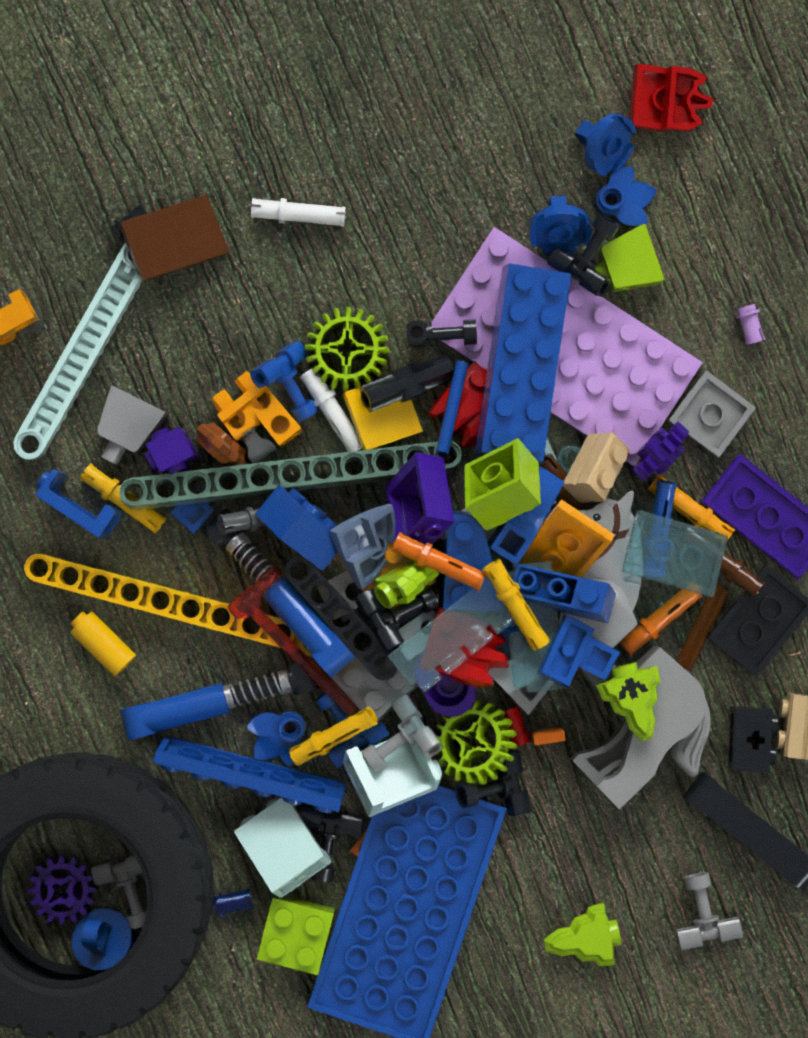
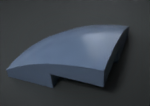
M388 503L365 511L329 530L336 550L358 589L363 590L374 581L387 562L383 556L387 551V542L394 543L396 528L392 504Z

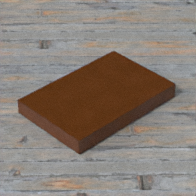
M207 194L122 221L119 224L141 283L225 256L229 253Z

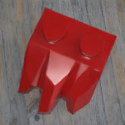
M639 63L634 65L629 119L633 121L636 129L656 132L689 131L701 125V118L695 114V110L709 109L714 101L713 98L698 91V85L705 84L707 76L693 69L678 66L664 68Z
M476 361L467 368L452 435L454 436L457 433L461 435L460 444L463 448L476 446L487 370ZM451 385L436 399L428 415L433 418H444Z
M439 608L419 667L422 671L450 677L457 683L474 687L493 686V677L488 674V671L492 668H509L508 657L495 650L497 646L503 645L507 639L495 627L473 616Z

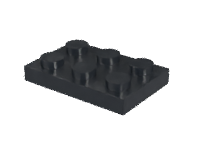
M764 565L756 575L759 579L766 582L760 593L753 599L750 594L743 591L707 636L710 641L755 677L761 673L808 615V597L768 565Z

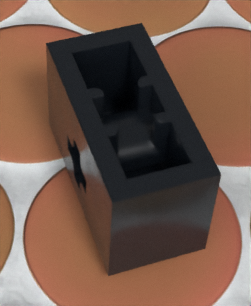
M746 706L730 707L728 769L732 771L770 773V765H775L776 748L771 746L772 734H776L778 725L777 715H773V709ZM753 731L755 735L760 736V741L754 742V747L746 741L747 737L753 735Z

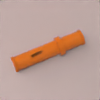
M399 532L391 551L416 561V565L421 568L423 565L479 592L486 577L483 571L432 548L433 544L429 542L425 545Z
M690 581L648 618H641L638 621L639 625L619 642L620 645L632 656L650 639H657L659 637L658 633L679 617L699 598L703 597L702 593Z

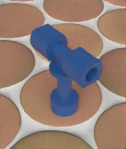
M298 340L289 343L275 353L276 359L265 361L250 372L251 379L258 388L268 386L273 382L275 384H283L294 404L290 412L296 422L303 421L318 411L312 399H304L293 378L297 374L294 366L307 357L304 345Z
M336 686L315 700L322 711L327 708L329 709L337 723L348 718V715L338 702L343 696ZM380 720L377 725L331 748L328 756L338 769L343 766L342 761L347 750L354 747L361 749L368 743L374 745L390 733Z

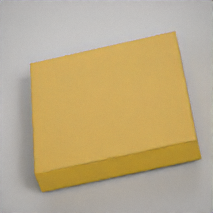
M360 387L343 393L363 450L375 449L423 432L412 400L403 403L398 401L369 413L361 400Z

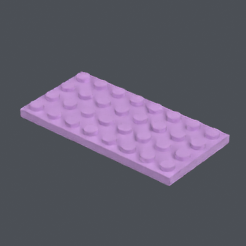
M495 227L432 321V328L463 326V320L476 319L477 344L464 345V339L439 341L471 362L476 361L486 370L488 368L502 268L511 263L557 271L548 265V261ZM571 277L551 414L586 437L588 434L595 433L601 435V433L612 432L616 434L630 449L625 462L634 467L640 460L636 453L657 430L659 431L703 362L605 298L595 296L580 286V282Z

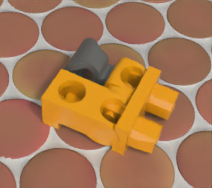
M20 289L9 294L8 296L12 303L0 309V345L13 341L18 331L24 334H37L44 326L43 317L35 302L29 299L26 293Z
M246 371L234 381L244 393L234 401L227 391L223 389L212 397V401L219 412L217 416L237 442L243 440L247 445L250 461L252 463L264 462L278 450L270 440L261 438L255 431L256 427L261 423L281 448L301 434L303 430L266 386L258 388L252 381L250 373Z

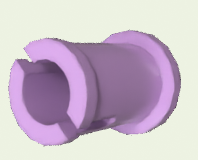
M755 304L738 308L736 319H740L746 341L745 344L749 345L765 340L757 314L760 310H756Z

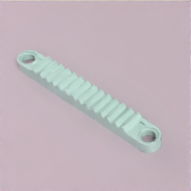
M126 243L121 248L15 436L13 442L14 449L21 458L37 460L44 455L56 432L59 431L62 422L66 419L68 411L73 406V402L79 396L81 388L84 387L86 379L97 364L104 347L115 332L117 324L122 319V315L128 309V305L133 300L135 292L140 287L141 280L134 262L129 259V250ZM27 436H35L39 442L38 449L34 453L28 454L22 448V442Z

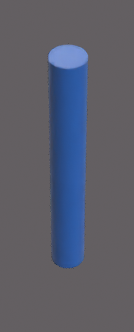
M456 361L436 449V452L447 455L449 453L468 363L464 361Z

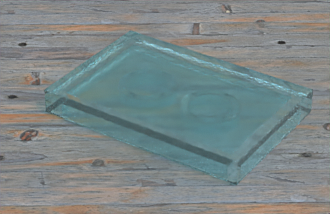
M638 510L636 511L621 572L704 596L714 597L728 536Z

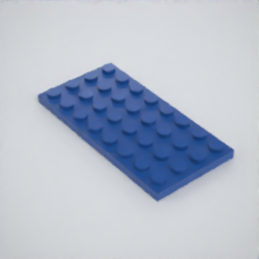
M438 785L435 791L371 816L307 1008L395 1038H430L507 809L506 807L479 798L476 806L462 808L457 801L456 790Z

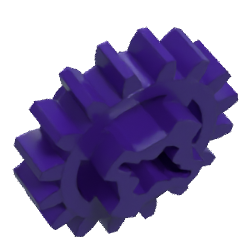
M679 421L672 425L667 432L663 428L659 431L657 430L636 453L641 459L633 467L632 472L642 481L648 478L654 471L659 475L662 472L664 473L684 451L685 448L680 444L690 431Z
M65 854L59 856L58 862L53 857H49L47 859L48 867L39 864L36 868L40 875L33 874L30 876V880L36 883L35 886L27 889L28 893L35 894V898L30 904H39L40 909L37 915L40 916L44 912L48 913V922L53 921L55 917H59L60 924H64L67 916L75 922L79 919L78 911L85 915L89 911L85 904H93L96 900L90 893L95 892L98 886L90 885V881L93 879L92 873L88 875L85 873L88 864L85 863L82 866H78V857L76 856L70 862H67ZM67 869L72 872L70 874L60 875L57 871L54 870ZM72 880L68 885L66 893L59 895L55 899L54 896L58 893L59 885L61 886ZM81 880L83 886L82 898L81 894L78 893L77 882ZM43 882L48 887V897L46 899L43 895ZM56 904H66L70 909H57L54 906Z

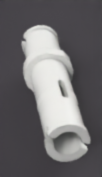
M252 198L251 218L279 220V223L285 224V221L344 227L346 207L287 202V199L281 198L280 201Z
M310 369L302 374L299 378L314 398V405L316 407L319 406L348 452L360 450L362 446L356 430L334 397L336 395L334 389L330 390L325 382H321L319 372L315 374Z

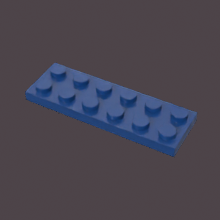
M168 735L164 737L156 750L153 763L159 764L160 768L169 772L186 771L191 773L192 777L199 780H209L210 778L220 780L224 786L238 789L240 786L250 788L257 795L269 797L271 794L283 797L285 802L294 805H301L303 802L314 805V809L324 813L339 812L346 787V782L256 760L255 758Z

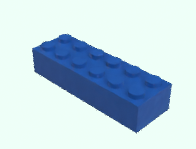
M511 263L502 268L475 449L476 454L485 455L519 438L536 460L543 462L571 278L570 273Z

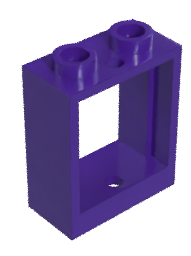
M416 452L385 486L388 503L393 505L396 528L394 542L399 532L425 545L427 542L434 544L455 522L444 458ZM420 495H421V501H422V507H423V513H424V515H423L422 517H421L420 507H419V501H418V497H419Z

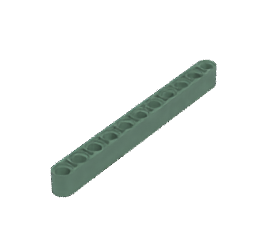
M438 441L176 472L173 475L168 473L134 477L122 483L119 494L127 508L131 510H145L270 495L278 485L290 492L292 488L297 491L387 481L391 480L408 462L407 457L411 454L418 452L438 456L436 452ZM451 441L449 451L454 454L455 461L445 464L446 473L453 472L458 467L462 456L460 447L453 441ZM387 457L393 462L394 466L389 471H381L378 469L376 461L379 458ZM350 461H357L362 465L363 470L357 475H351L345 470V465ZM318 465H326L331 469L332 473L328 478L320 479L315 476L313 471ZM290 468H294L300 473V478L293 483L285 481L282 476L284 471ZM263 472L268 475L269 481L264 486H256L251 481L252 476L255 473ZM226 476H233L238 480V484L232 490H225L220 486L221 480ZM197 479L206 483L205 490L200 494H194L189 490L190 483ZM170 483L175 487L173 495L167 498L159 496V487L162 484ZM132 487H139L143 490L142 498L135 502L126 498L128 490Z

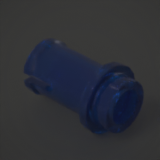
M250 888L225 895L219 892V896L213 897L216 916L223 915V917H226V913L254 909Z

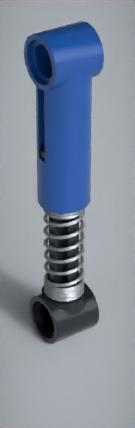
M226 508L220 514L225 515L231 512ZM217 517L214 518L203 528L204 531L223 552L228 551L231 556H234L236 561H240V567H245V573H250L251 579H256V585L261 586V591L264 593V600L310 651L312 657L322 669L333 678L356 656L336 633L331 630L287 578H282V576H277L278 571H273L272 565L268 566L266 563L267 559H262L261 557L262 553H257L256 547L250 545L251 541L246 535L247 530L222 535L218 530Z
M314 658L288 664L285 670L278 671L276 675L274 673H271V676L268 677L263 675L261 679L255 677V680L250 682L247 679L246 683L242 684L239 681L238 685L235 686L232 684L224 686L223 683H218L165 699L120 710L127 740H133L162 730L230 713V709L235 708L237 704L239 706H242L244 702L250 704L251 700L258 702L259 698L266 700L268 696L275 697L277 693L285 695V693L293 692L294 696L324 688L318 663Z

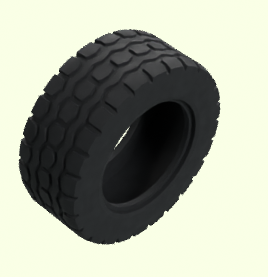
M73 752L42 757L0 776L1 1025L12 1030L16 1028L22 1029L23 1034L38 1038H48L49 1036L54 1038H82V1036L94 1038L112 1033L117 1028L122 1029L144 1017L147 1012H151L160 1005L182 980L195 958L206 935L213 907L214 889L212 883L214 882L211 857H209L207 852L208 846L200 827H197L195 823V817L182 799L179 800L175 796L176 793L159 778H154L150 775L149 771L131 762L126 763L120 758L109 755ZM61 818L79 819L95 823L120 838L134 854L141 867L147 889V910L142 930L130 951L119 962L102 973H97L83 965L62 964L41 956L20 939L8 920L2 900L4 866L15 842L29 827L35 824Z

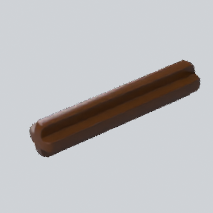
M720 583L712 584L676 660L686 670L693 668L729 592V589Z

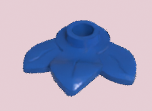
M626 166L611 174L608 185L603 186L597 192L595 202L601 213L615 216L623 225L638 227L648 223V217L642 208H645L652 201L657 190L649 184L634 181L633 167ZM607 197H614L616 204L608 205L605 199Z
M288 711L281 715L265 712L251 719L247 728L252 733L258 735L254 744L255 759L266 760L280 755L282 761L287 766L294 764L290 757L289 749L302 743L301 738L306 730L303 717L296 712ZM287 722L295 723L294 729L290 731L285 730L284 725Z

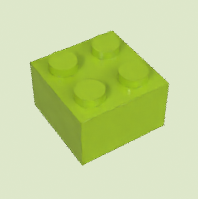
M519 438L464 465L465 508L486 531L541 505L539 462Z
M273 895L257 960L318 975L335 908L286 895L282 898Z

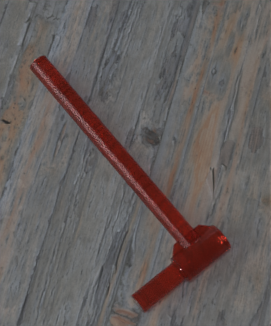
M273 566L254 585H249L228 605V610L238 619L250 616L350 717L356 712L358 707L259 608L261 606L262 594L282 576L280 570Z

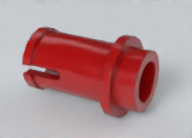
M519 707L504 711L503 719L508 718L512 721L511 726L507 730H514L517 734L514 738L509 739V742L517 744V747L531 742L529 738L531 733L526 731Z

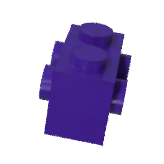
M181 427L172 431L168 430V428L159 430L150 436L152 441L146 443L149 451L145 453V456L151 468L156 470V472L160 471L163 474L169 473L173 475L176 472L190 470L188 464L200 459L186 430Z

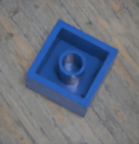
M278 485L255 513L279 539L322 571L338 553L329 532L337 524L315 504H310L294 488L288 492Z

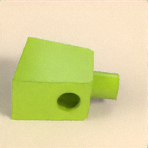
M642 224L603 245L598 251L601 262L598 263L595 270L612 280L610 284L612 292L655 286L665 280L646 224Z

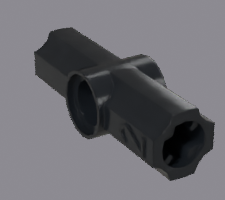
M446 354L415 365V363L409 364L389 373L387 377L361 386L359 388L360 397L369 413L398 401L403 403L425 394L426 390L452 381L455 368L451 359Z

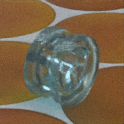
M576 446L564 447L557 456V462L567 474L570 469L565 466L567 462L563 463L562 458L563 455L568 456L570 451L578 455L580 448Z

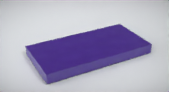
M739 453L700 503L706 508H711L717 517L734 528L737 533L792 577L799 580L808 569V507Z

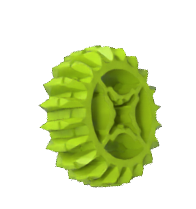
M346 307V316L343 317L340 316L339 309L335 308L333 310L335 319L333 320L330 319L328 314L324 313L322 317L326 325L322 326L319 322L315 321L313 326L319 331L318 335L311 332L307 335L310 340L315 341V344L305 345L306 351L315 352V355L306 358L307 363L318 362V365L313 367V372L315 374L321 371L324 372L320 378L321 382H327L329 377L333 379L331 389L335 390L338 382L341 381L343 382L344 392L349 391V382H354L355 388L361 387L360 379L364 378L366 384L372 382L368 375L371 372L375 376L380 377L381 371L375 366L376 364L386 366L387 360L380 358L379 355L389 354L388 347H380L379 345L387 342L388 336L382 335L377 337L376 335L382 331V324L372 328L370 325L374 322L375 317L370 315L363 321L364 310L362 309L357 311L356 317H351V307ZM343 325V334L340 340L329 342V344H322L326 335L332 329ZM353 325L363 329L370 336L373 345H365L355 341L353 338ZM347 334H349V342H352L351 347L356 346L357 350L350 352L348 364L346 365L343 352L339 353L338 349L339 347H344L347 341ZM321 353H329V355L339 357L342 362V374L330 369L323 361ZM372 355L370 362L365 368L351 374L352 363L355 358Z
M475 700L473 706L462 715L455 717L442 715L446 724L445 726L437 724L436 729L442 732L441 736L437 737L444 748L436 755L442 756L438 760V764L441 767L447 766L445 769L447 776L455 775V781L459 783L466 779V783L472 784L474 782L475 784L476 780H478L479 784L485 785L487 783V775L492 780H497V769L502 772L507 771V767L503 762L505 759L508 761L514 760V757L508 754V750L517 748V744L509 742V739L514 738L517 734L514 730H507L511 726L512 721L508 718L503 719L505 714L503 710H495V705L488 702L484 706L482 701ZM478 718L477 722H473L470 729L459 731L463 724ZM490 723L496 733V746H493L488 738ZM467 737L471 740L475 738L486 747H474L464 738ZM454 739L461 745L460 762L454 752ZM483 754L491 755L482 765L471 768L472 764L476 763Z

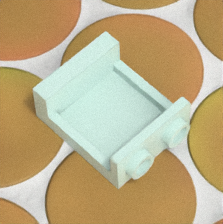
M384 741V742H382V743H379V744H377V745H374V746H375L376 748H378L379 746H381V745H382L383 743H385L386 741ZM407 741L384 758L387 765L377 772L370 766L358 747L345 752L342 763L368 817L437 790L442 777V771L438 762L435 759L432 760L431 757L428 758L417 743L412 746Z
M279 796L270 800L265 806L266 809L259 814L245 818L234 833L270 891L279 898H282L332 863V860L313 837L297 812L296 805L285 802L283 797Z

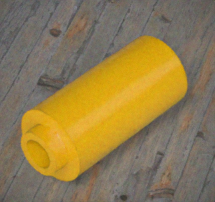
M84 611L81 612L70 624L73 627L70 634L114 677L122 672L137 656L93 611L88 615Z

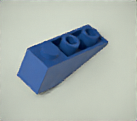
M540 465L541 505L508 520L502 525H498L488 540L490 549L515 565L519 563L531 545L564 484L563 480Z
M517 564L513 581L519 584V591L524 600L577 617L609 623L617 594L609 583L523 564Z

